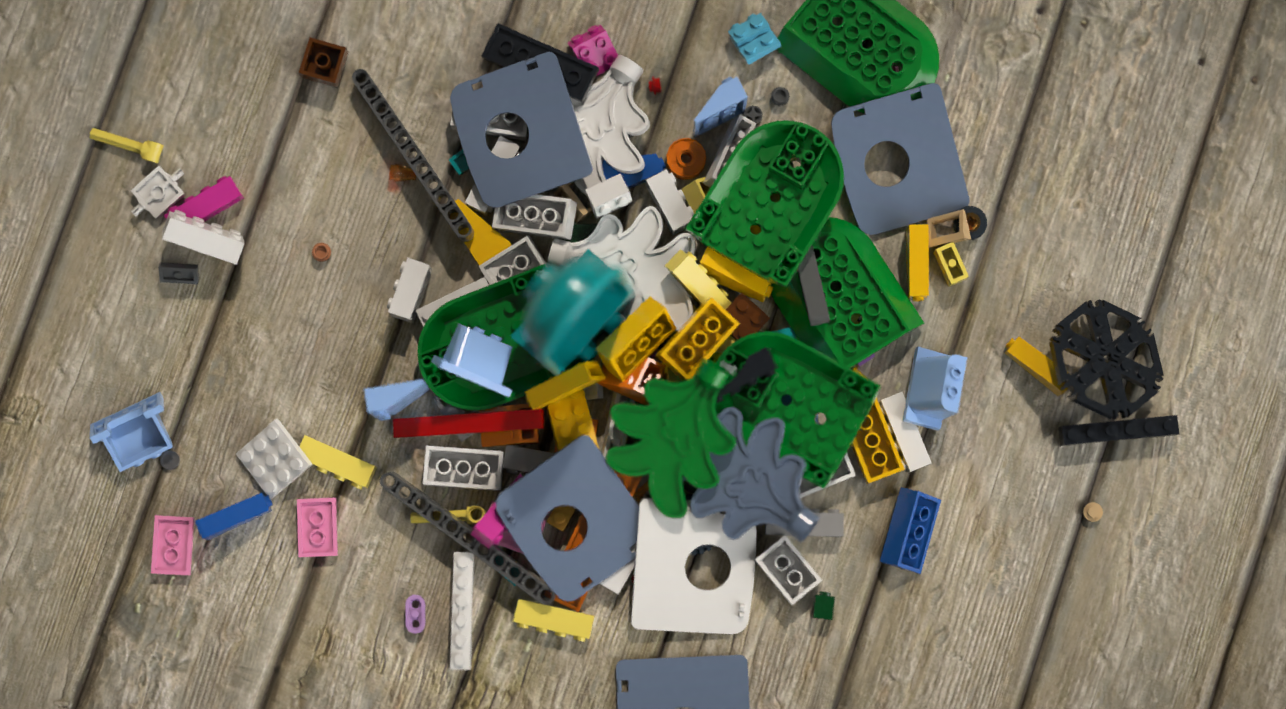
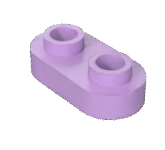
M411 595L405 604L406 628L409 632L417 634L422 632L426 626V604L424 598L420 595ZM414 601L419 602L418 608L412 606ZM414 620L419 621V627L415 628L413 626Z

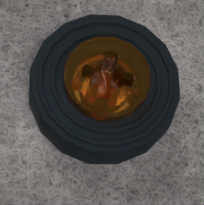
M966 206L960 210L964 209L971 236L969 240H975L985 232L987 218L980 208ZM959 218L953 220L955 233L959 232Z

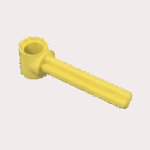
M92 128L90 131V139L138 153L142 159L157 164L164 145L147 140L141 143L96 128Z
M470 506L466 510H448L460 520L467 521L468 524H477L481 520V518L479 520L473 519L472 515L475 510L482 512L481 518L487 513L480 506ZM433 511V518L440 520L441 512ZM417 512L410 514L412 524L430 523Z

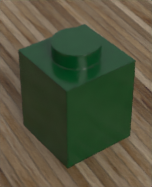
M820 591L819 595L814 596L812 618L833 620L835 597L831 596V592Z

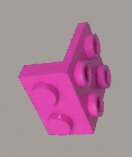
M594 25L586 33L575 35L571 38V41L567 42L577 58L599 67L596 76L609 70L618 56L606 30L601 25Z

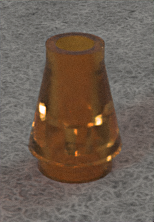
M396 163L395 165H390L389 180H393V182L416 181V175L411 168Z

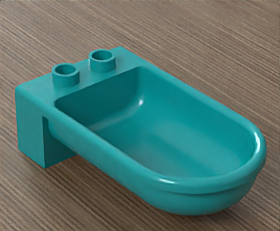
M587 249L581 257L570 260L560 269H557L553 264H549L535 277L525 292V295L531 302L525 312L523 323L511 337L557 376L573 368L578 361L583 363L591 362L598 354L596 349L599 347L595 342L604 332L611 335L626 320L620 313L634 299L636 293L624 271L618 265L609 267L591 250Z

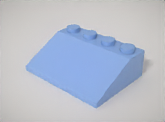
M738 77L724 79L694 119V138L744 113L748 96Z
M421 379L364 389L367 411L380 421L390 420L391 416L402 411L428 392L430 388Z

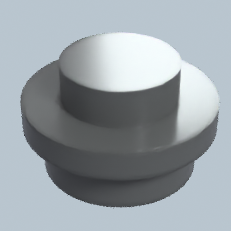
M777 87L771 93V100L777 106L787 104L790 99L789 91L784 87Z

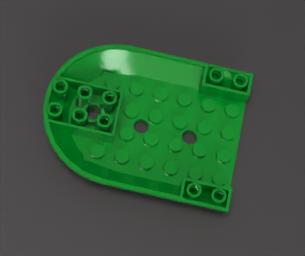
M806 0L784 25L777 37L781 44V47L776 49L779 53L849 107L935 83L939 71V50L932 32L922 20L896 0ZM836 17L843 19V23L839 26L832 23V20ZM865 40H870L873 46L865 49L862 43ZM901 66L902 70L895 72L892 70V67ZM920 92L910 94L911 100L922 98ZM864 108L856 110L865 114Z
M784 120L770 122L757 127L748 133L736 146L685 229L702 244L770 283L786 287L840 199L844 184V169L836 147L822 132L802 122ZM793 161H797L800 163V166L793 168L790 164ZM773 193H778L781 196V200L773 202L770 196ZM758 225L761 228V232L759 234H752L750 228Z
M829 217L812 244L814 251L820 253V258L816 259L829 313V323L810 326L797 270L786 287L771 283L773 287L771 295L799 341L848 368H852L906 333L909 334L924 324V321L870 238L857 226L839 218ZM832 282H839L841 290L838 292L832 291L830 284ZM859 314L862 317V322L854 324L851 321V316Z
M545 264L450 300L440 306L429 317L422 329L418 342V363L425 382L440 399L461 409L485 410L525 396L526 391L555 377L552 372L511 337L523 323L525 312L531 302L525 295V292L535 277L546 267ZM458 324L471 329L476 326L485 330L484 335L490 337L491 334L502 338L501 342L513 347L502 382L504 386L512 390L510 397L442 369L431 362L434 355L440 358L444 357Z
M757 332L738 339L721 354L716 364L730 372L724 385L738 375L749 355L765 347H769L779 368L775 370L776 374L766 379L763 376L757 379L758 383L755 386L748 387L745 385L740 388L741 392L730 396V394L723 396L724 400L716 404L717 415L730 407H735L742 413L743 437L746 446L751 433L758 424L771 418L782 419L785 423V433L780 449V459L786 455L802 457L806 463L803 478L825 489L837 472L870 412L881 385L789 335L777 332ZM786 394L792 397V402L788 406L782 403V397ZM819 413H823L826 416L825 423L821 425L815 420L816 415Z

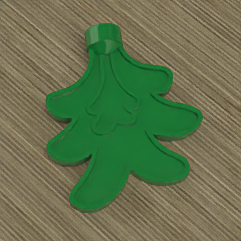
M705 358L699 364L695 372L696 374L688 380L671 382L660 378H652L647 381L644 395L650 403L649 405L616 403L610 410L611 418L620 431L642 440L630 445L612 447L605 457L608 465L615 471L627 476L649 474V489L652 499L659 511L670 518H682L688 511L683 489V474L687 481L695 487L702 489L715 487L720 481V475L712 462L710 452L717 455H726L733 450L737 443L735 436L722 425L716 412L717 395L726 383L730 372Z

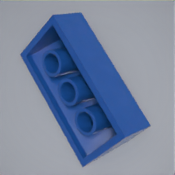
M900 488L880 562L921 574L939 511L940 499L916 490Z

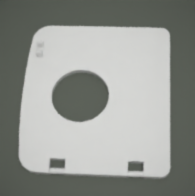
M652 498L642 499L639 504L631 624L633 627L641 630L737 634L743 631L748 624L753 594L756 526L748 530L739 539L732 540L725 535L722 528V521L726 514L717 512L704 518H696L691 512V500H686L688 507L686 515L682 518H670L659 511ZM715 545L723 549L728 555L730 573L726 581L719 587L710 590L699 589L687 579L685 573L686 559L699 546Z

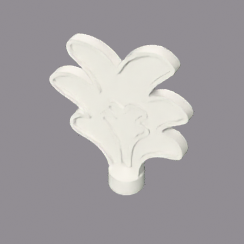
M622 55L616 57L610 70L600 81L591 85L583 103L570 98L593 167L591 175L574 181L579 190L587 195L586 189L606 180L602 167L603 159L612 168L625 174L638 173L645 167L643 157L631 143L628 134L632 136L644 134L650 127L647 115L635 104L633 98L634 85L644 71L638 64Z
M646 207L638 215L634 223L624 232L621 221L616 216L607 214L600 219L593 233L582 241L571 243L558 238L554 239L549 252L547 266L553 264L557 269H560L570 260L581 257L589 249L609 267L618 265L624 271L636 293L634 299L622 311V315L626 319L649 296L666 307L677 328L675 331H678L693 314V306L688 293L667 270L665 265L680 249L685 253L690 252L695 255V239L689 233H682L667 245L655 249L663 232L662 218L655 207Z

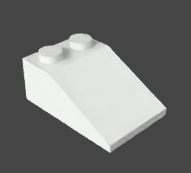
M621 174L585 190L596 219L632 202L630 192Z
M526 236L479 265V268L491 285L542 264L547 266V262L531 236Z

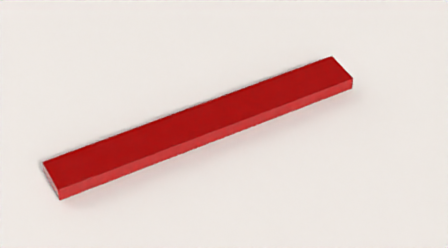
M543 409L393 419V438L544 429Z

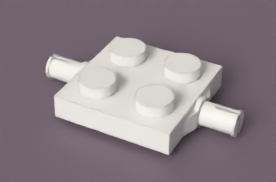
M160 166L156 167L131 190L139 203L131 212L137 217L145 209L156 219L160 218L185 195L176 182L185 173L179 168L170 175Z

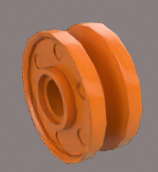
M681 138L673 142L666 155V166L669 172H672L674 177L682 180H690L697 177L703 171L706 162V152L703 146L691 138ZM683 155L690 156L691 161L689 163H683L681 161V157Z

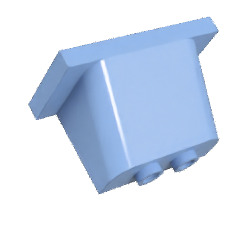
M458 324L444 357L440 358L434 355L431 362L442 369L510 397L512 390L504 386L502 382L513 347L501 342L502 338L491 334L490 337L484 335L485 330L476 326L471 329Z
M916 347L902 421L938 431L941 429L942 420L957 414L967 357L946 355L922 347Z
M161 392L90 424V439L92 443L95 444L101 440L103 441L120 472L132 466L138 467L145 460L157 458L162 452L173 448L172 441L159 413L164 411V398Z

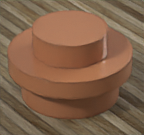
M317 243L312 249V256L319 262L327 261L331 256V249L326 243Z

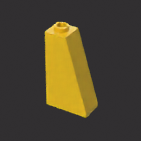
M454 200L474 230L473 239L464 242L478 265L483 264L512 246L506 238L461 200ZM452 213L450 219H456L459 213ZM463 228L460 234L466 235L469 232V228Z
M929 224L909 225L905 230L907 296L912 298V301L919 302L924 301V298L929 296Z
M706 248L700 264L708 271L706 273L708 277L712 276L720 285L739 293L742 292L746 296L764 302L766 297H770L773 290L770 282L711 248Z
M1019 336L1015 340L1011 338L1005 345L1007 350L1004 353L1056 396H1060L1067 391L1068 388L1061 390L1065 382L1058 385L1054 363L1043 353Z
M598 361L583 362L526 391V401L532 409H541L606 379Z

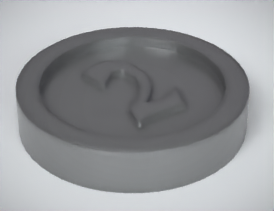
M166 451L161 455L160 463L165 469L173 470L178 467L180 457L174 451Z

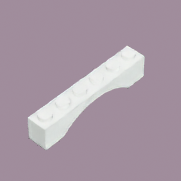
M454 552L450 669L471 670L472 599L475 555L471 552Z

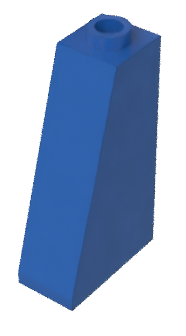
M657 154L641 155L645 162V167L642 171L634 174L621 173L612 168L605 160L602 161L606 180L621 174L628 189L646 182L647 179L664 171L666 166L662 157L658 158Z
M260 493L194 522L202 539L210 540L271 512L273 503L269 495L265 496V493Z

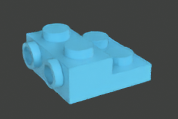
M761 13L757 15L751 14L747 21L742 24L736 23L732 25L728 31L731 41L748 65L781 47L780 41L772 32L769 23Z

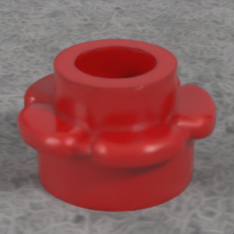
M653 76L652 81H649V90L654 92V95L662 93L660 77L654 78Z

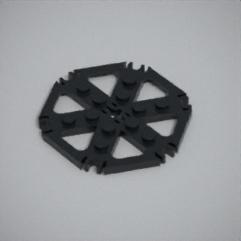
M1099 299L1095 302V306H1093L1092 300L1084 302L1054 326L1055 328L1052 332L1056 333L1058 337L1053 335L1050 338L1049 346L1058 385L1065 382L1061 390L1065 388L1070 389L1068 398L1076 395L1071 400L1072 402L1108 419H1117L1119 412L1121 418L1124 419L1131 416L1159 392L1158 390L1161 389V386L1157 385L1155 381L1161 382L1164 374L1154 333L1149 337L1147 336L1152 330H1143L1142 325L1146 323L1145 321L1137 324L1142 318L1105 300L1101 301ZM1108 313L1118 315L1126 319L1130 324V327L1114 341L1108 322ZM1083 314L1086 315L1091 340L1073 332L1070 328V324ZM1141 343H1145L1149 347L1153 365L1151 368H1148L1125 356ZM1062 351H1067L1088 362L1075 373L1070 374L1066 370ZM1104 356H1108V363L1105 362L1106 359L1104 358ZM1099 378L1101 379L1106 405L1088 398L1085 390ZM1122 378L1144 388L1145 393L1135 402H1129L1126 398Z

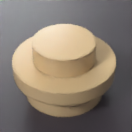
M1092 502L1084 507L1083 514L1088 521L1095 522L1101 519L1103 509L1098 503Z

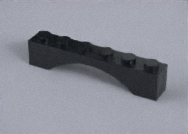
M765 347L748 356L745 365L738 375L720 389L716 404L724 400L723 396L727 394L733 396L741 392V387L745 385L751 387L758 383L757 379L763 376L766 379L776 374L775 370L779 367L769 347Z
M1177 415L1066 425L1058 427L1061 447L1117 440L1179 435Z

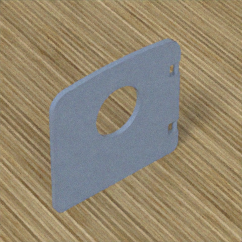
M546 52L528 60H523L473 80L460 83L452 90L450 101L461 145L476 187L483 202L488 206L494 208L502 207L591 175L593 167L557 56L554 53ZM537 61L538 68L528 71L527 65ZM482 82V88L473 90V84ZM503 113L517 114L526 122L529 129V141L522 153L513 158H500L490 151L486 143V130L489 123L496 116Z
M926 84L837 111L832 117L833 141L843 164L845 191L857 225L864 233L869 235L879 234L954 212L969 205L970 199L942 91L938 84ZM921 93L922 98L911 100L910 94ZM864 108V115L854 116L853 111ZM892 141L899 144L907 153L909 160L908 170L905 177L899 183L887 187L879 186L873 183L866 174L864 166L865 157L868 151L877 143Z
M587 435L579 436L503 490L497 497L496 509L515 542L547 585L562 600L574 601L580 598L591 588L601 583L636 557V551L632 553L629 548L637 543L639 506L614 470L608 465L593 440ZM561 505H569L579 509L587 521V533L584 540L574 549L560 551L550 547L543 539L541 532L542 521L551 509ZM590 577L593 582L583 588L580 583Z
M743 655L620 660L616 665L618 709H677L681 707L692 709H750L748 662ZM622 680H628L629 692H622Z

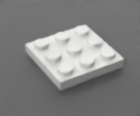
M279 419L272 421L236 453L260 487L269 495L270 499L277 496L313 465Z

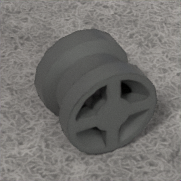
M752 105L746 108L744 116L755 122V126H758L762 121L763 113L758 106Z

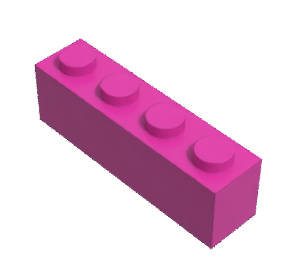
M223 176L216 181L217 184L212 187L207 186L203 188L197 196H190L183 201L182 205L178 207L176 205L168 209V213L164 216L167 219L169 211L174 212L178 210L184 212L186 217L193 219V216L206 222L241 201L244 197L231 176Z
M519 474L518 477L512 482V484L520 478H522L523 476ZM496 502L471 532V536L488 549L493 543L497 545L503 538L501 534L505 530L509 531L496 509Z

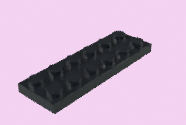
M497 23L481 55L483 59L504 68L537 55L552 52L557 56L570 98L582 103L599 71V67L499 23ZM537 61L527 65L528 71L538 68Z

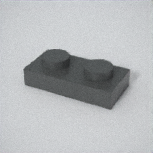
M160 262L158 267L160 282L199 283L197 264Z

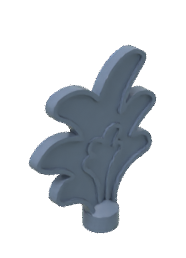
M735 407L726 408L718 415V418L722 425L735 436L737 443L733 450L726 455H717L710 452L712 462L720 475V481L713 488L697 489L691 500L692 514L696 518H704L717 512L725 511L726 515L722 521V528L725 535L732 540L739 539L756 525L770 523L782 527L799 542H803L814 529L820 517L806 508L800 498L799 486L806 469L805 460L798 455H786L780 459V449L785 433L784 421L780 418H771L761 422L751 433L746 446L743 437L742 413ZM683 474V481H687Z

